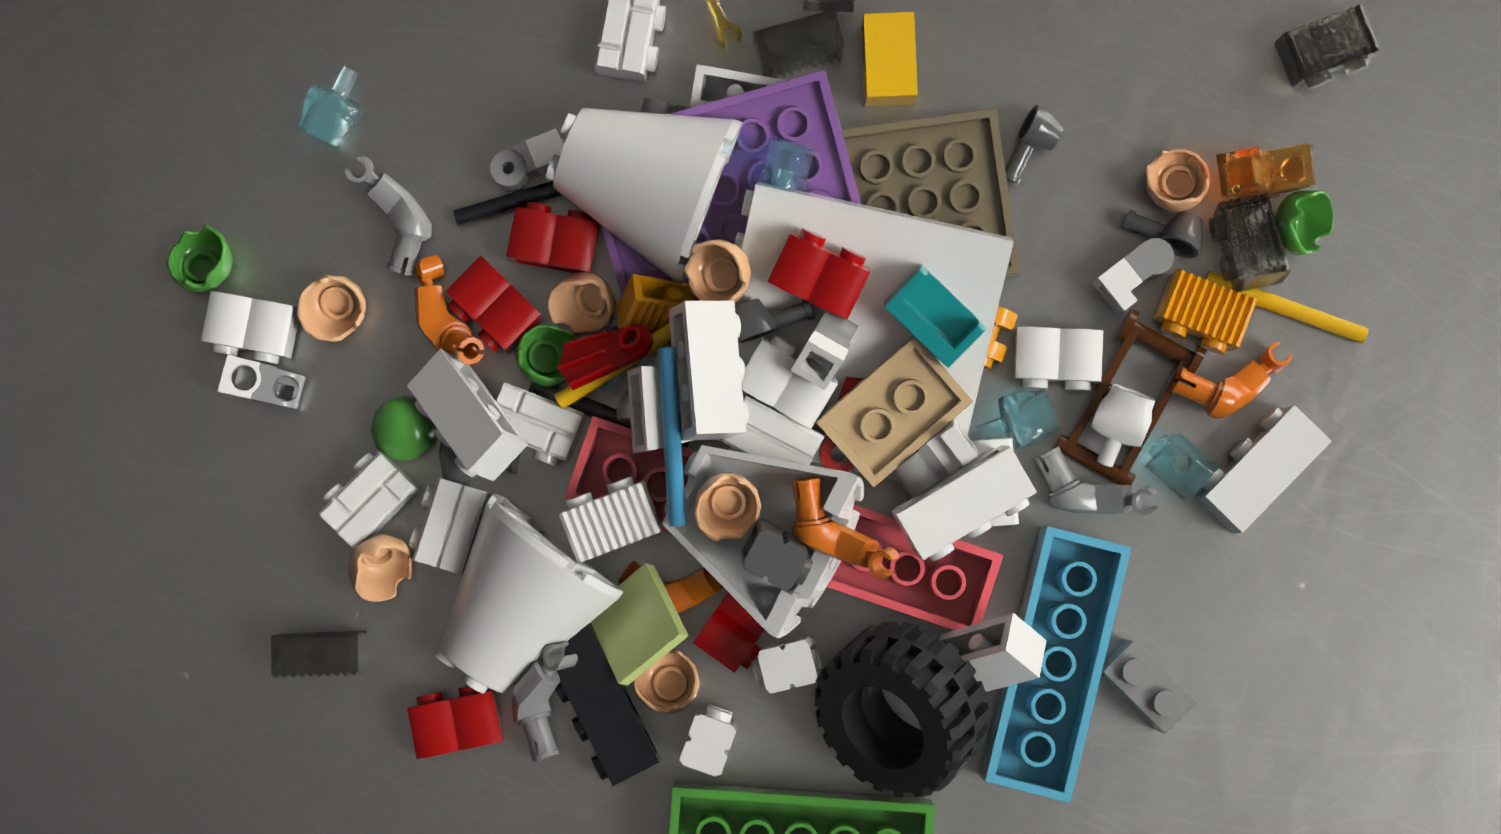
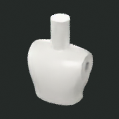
M1118 384L1112 385L1107 396L1102 399L1091 424L1095 431L1106 437L1097 462L1113 467L1122 444L1134 447L1142 446L1152 421V409L1155 403L1153 398Z

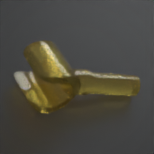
M707 0L719 28L716 35L719 46L726 49V44L721 36L722 31L726 29L733 30L740 43L742 38L740 27L735 23L729 22L719 0Z

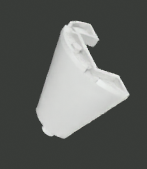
M582 108L577 116L570 113L567 115L560 133V138L566 141L561 155H553L547 169L546 179L553 181V188L674 281L683 284L686 278L684 267L692 255L691 249L698 245L696 240L723 167L729 162L743 122L724 118Z
M701 445L699 451H695L689 457L684 468V474L689 476L684 488L686 526L669 527L667 503L664 509L667 515L662 525L770 635L775 638H781L790 633L801 622V617L796 614L802 607L809 606L813 608L841 561L806 546L807 553L811 555L810 560L813 561V565L802 585L794 583L792 589L790 588L788 591H785L769 583L767 576L763 579L744 570L741 554L754 526L740 539H720L718 542L711 540L698 528L693 503L698 488L713 475L721 473L740 474L757 488L762 505L758 521L763 518L780 527L781 533L786 530L793 534L791 526L794 525L793 521L797 520L791 485L792 480L820 477L825 516H829V519L855 530L860 516L859 512L853 510L855 499L861 501L864 498L863 481L851 472Z
M493 493L486 503L439 647L434 653L447 666L452 668L457 666L465 672L464 682L483 694L488 688L504 694L520 681L536 661H543L544 648L567 642L617 601L623 593L621 589L595 568L583 563H577V561L570 558L530 525L533 519L508 498L497 493Z

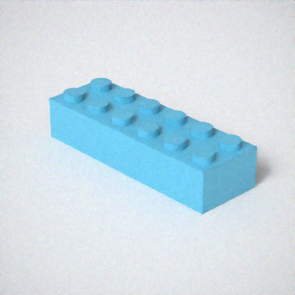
M1049 526L1040 527L1018 616L1047 640L1040 678L1000 689L979 775L985 782L1071 803L1132 547Z

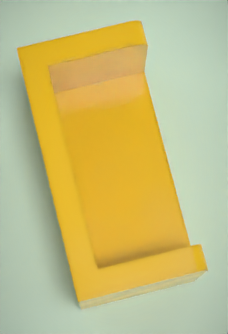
M914 12L863 14L861 29L865 107L915 104L918 96Z

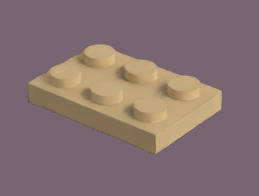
M913 335L816 420V423L874 488L974 401L927 347Z

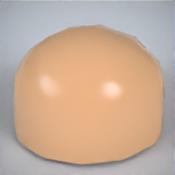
M1183 148L1161 151L1146 166L1145 170L1146 191L1157 206L1169 212H1183L1199 204L1207 194L1211 183L1210 172L1206 163L1197 153Z
M721 239L706 241L695 245L691 249L692 255L684 267V272L689 280V286L693 294L700 301L737 302L747 291L751 279L749 260L745 253L736 244Z
M573 272L550 290L546 305L550 319L554 324H566L571 328L574 335L588 332L597 333L608 326L614 317L616 299L609 284L600 276L590 272Z
M325 275L310 283L301 293L298 301L297 317L303 330L316 340L341 341L355 331L364 320L366 299L360 287L347 277Z
M721 473L711 476L698 488L693 503L698 528L715 542H718L720 539L742 538L758 521L762 507L756 486L744 476L735 473Z
M380 534L368 538L354 549L349 560L348 575L353 589L361 599L374 603L391 600L397 595L398 583L403 579H411L413 554L404 540Z
M672 649L633 681V685L639 700L651 711L660 714H674L683 711L695 700L700 681L696 665L681 651Z

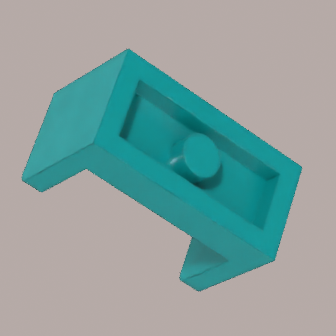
M922 264L898 287L884 304V307L948 368L986 330L984 323Z

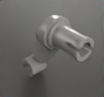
M356 156L355 158L365 166V174L358 176L352 169L345 167V175L353 182L365 181L368 184L366 194L388 215L392 226L395 227V232L398 233L386 268L399 274L401 271H404V275L412 276L421 243L431 238V221L405 188L385 172H381L377 176L373 172V163L368 157Z
M1059 446L1034 458L1052 491L1049 493L1050 498L1048 500L1056 509L1073 513L1115 514L1128 513L1133 508L1139 514L1148 515L1158 508L1157 506H1145L1140 499L1141 494H1156L1157 490L1153 486H1143L1134 493L1133 486L1081 482L1080 479H1075Z
M568 641L544 648L543 661H536L513 688L514 723H518V726H523L533 762L542 761L559 754L548 721V717L551 716L550 712H552L549 698L561 681L557 670L574 667L577 663V654L564 655L565 647L569 644Z

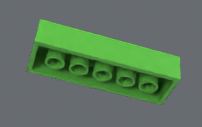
M674 782L672 787L669 834H933L935 804L931 799Z

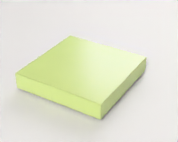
M647 563L617 586L623 591L620 598L590 622L618 684L629 685L689 636L655 565Z

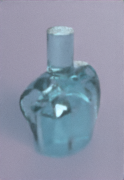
M343 66L333 89L313 85L306 95L298 129L339 148L342 141L356 127L362 114V106L348 97L358 73Z
M1046 389L1019 391L999 398L1000 418L976 426L980 440H988L1006 434L1007 438H1012L1015 450L1037 444L1047 436L1059 431L1058 422Z

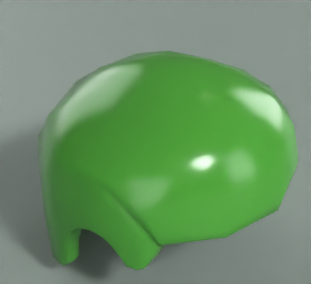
M1303 190L1293 192L1282 200L1276 212L1274 226L1279 243L1289 253L1299 256L1320 251L1321 248L1315 244L1316 241L1323 236L1330 235L1333 231L1334 210L1331 199L1324 190Z
M204 225L201 231H184L179 242L170 249L166 263L170 276L175 283L191 292H205L217 288L229 277L233 258L230 246L223 235L211 226Z
M552 324L535 325L521 336L515 351L517 366L522 375L528 381L540 387H557L565 383L566 380L557 369V366L562 358L564 343L575 340L573 333Z
M401 396L393 398L381 405L374 414L370 431L376 448L389 459L396 461L413 460L434 447L438 441L434 433L436 426L415 407L414 403L417 400L415 397Z

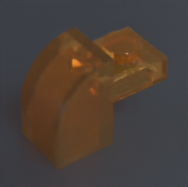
M1310 143L1265 151L1258 146L1216 155L1221 195L1228 200L1248 201L1280 197L1279 194L1318 187L1313 145Z

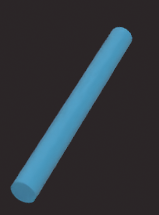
M659 348L658 362L669 527L686 526L676 349Z

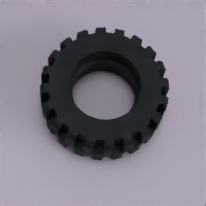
M893 621L882 622L878 626L872 625L864 629L827 663V666L818 677L817 688L815 689V706L820 707L816 711L818 726L823 727L825 730L823 738L828 748L833 747L837 752L836 759L843 767L848 765L855 772L853 774L854 777L862 783L866 781L872 783L873 789L882 793L893 791L894 796L910 798L912 795L914 797L929 796L934 791H941L981 749V744L986 740L988 734L987 722L990 718L988 703L983 702V699L986 697L982 681H976L974 677L976 670L970 661L964 662L957 654L960 650L951 642L945 644L939 639L940 634L930 629H926L923 632L919 630V625L903 622L900 626L898 622ZM882 689L897 696L911 709L921 729L908 724L893 711L886 701Z

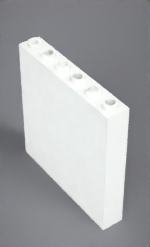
M758 182L755 185L754 191L746 190L741 215L748 216L749 218L746 232L737 233L735 244L748 257L751 279L747 291L737 302H734L735 306L749 300L760 299L768 311L773 313L802 302V298L767 282L790 232L793 231L800 234L802 228L826 238L823 246L840 253L842 247H845L866 257L863 265L871 270L848 317V320L857 324L858 328L850 341L851 345L844 361L834 375L838 379V385L819 417L837 402L846 376L865 378L913 336L884 307V304L898 287L922 264L984 323L986 328L985 332L949 368L933 354L974 401L954 418L968 435L1014 243L1012 237ZM810 302L815 319L810 321L806 319L765 335V337L771 340L774 335L785 338L797 347L794 353L799 356L826 310ZM762 337L738 344L739 357L743 359L744 366H746ZM742 390V392H743V400H744L745 397H746V395H747V393ZM713 439V440H718V441H722V442H723L724 439ZM823 440L811 462L822 464L820 448ZM837 446L833 448L831 452L833 459L840 461L846 458ZM960 466L952 472H950L949 474H947L939 481H937L935 484L952 475L953 473L957 472L960 469ZM854 467V468L851 470V471L859 472L856 467ZM893 472L886 477V479L899 481Z

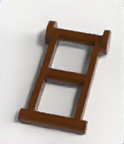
M1132 308L1125 316L1115 335V338L1122 342L1104 372L1101 382L1098 383L1069 437L1061 434L1053 447L1059 446L1062 454L1121 485H1132L1136 475L1131 473L1130 469L1173 394L1170 392L1173 382H1180V380L1175 378L1177 373L1184 367L1195 374L1207 351L1198 345L1192 352L1136 321L1139 312ZM1136 339L1177 362V365L1153 406L1152 421L1142 446H1131L1120 466L1114 463L1113 467H1108L1097 462L1099 454L1077 442L1099 402L1109 393L1112 387L1111 381Z

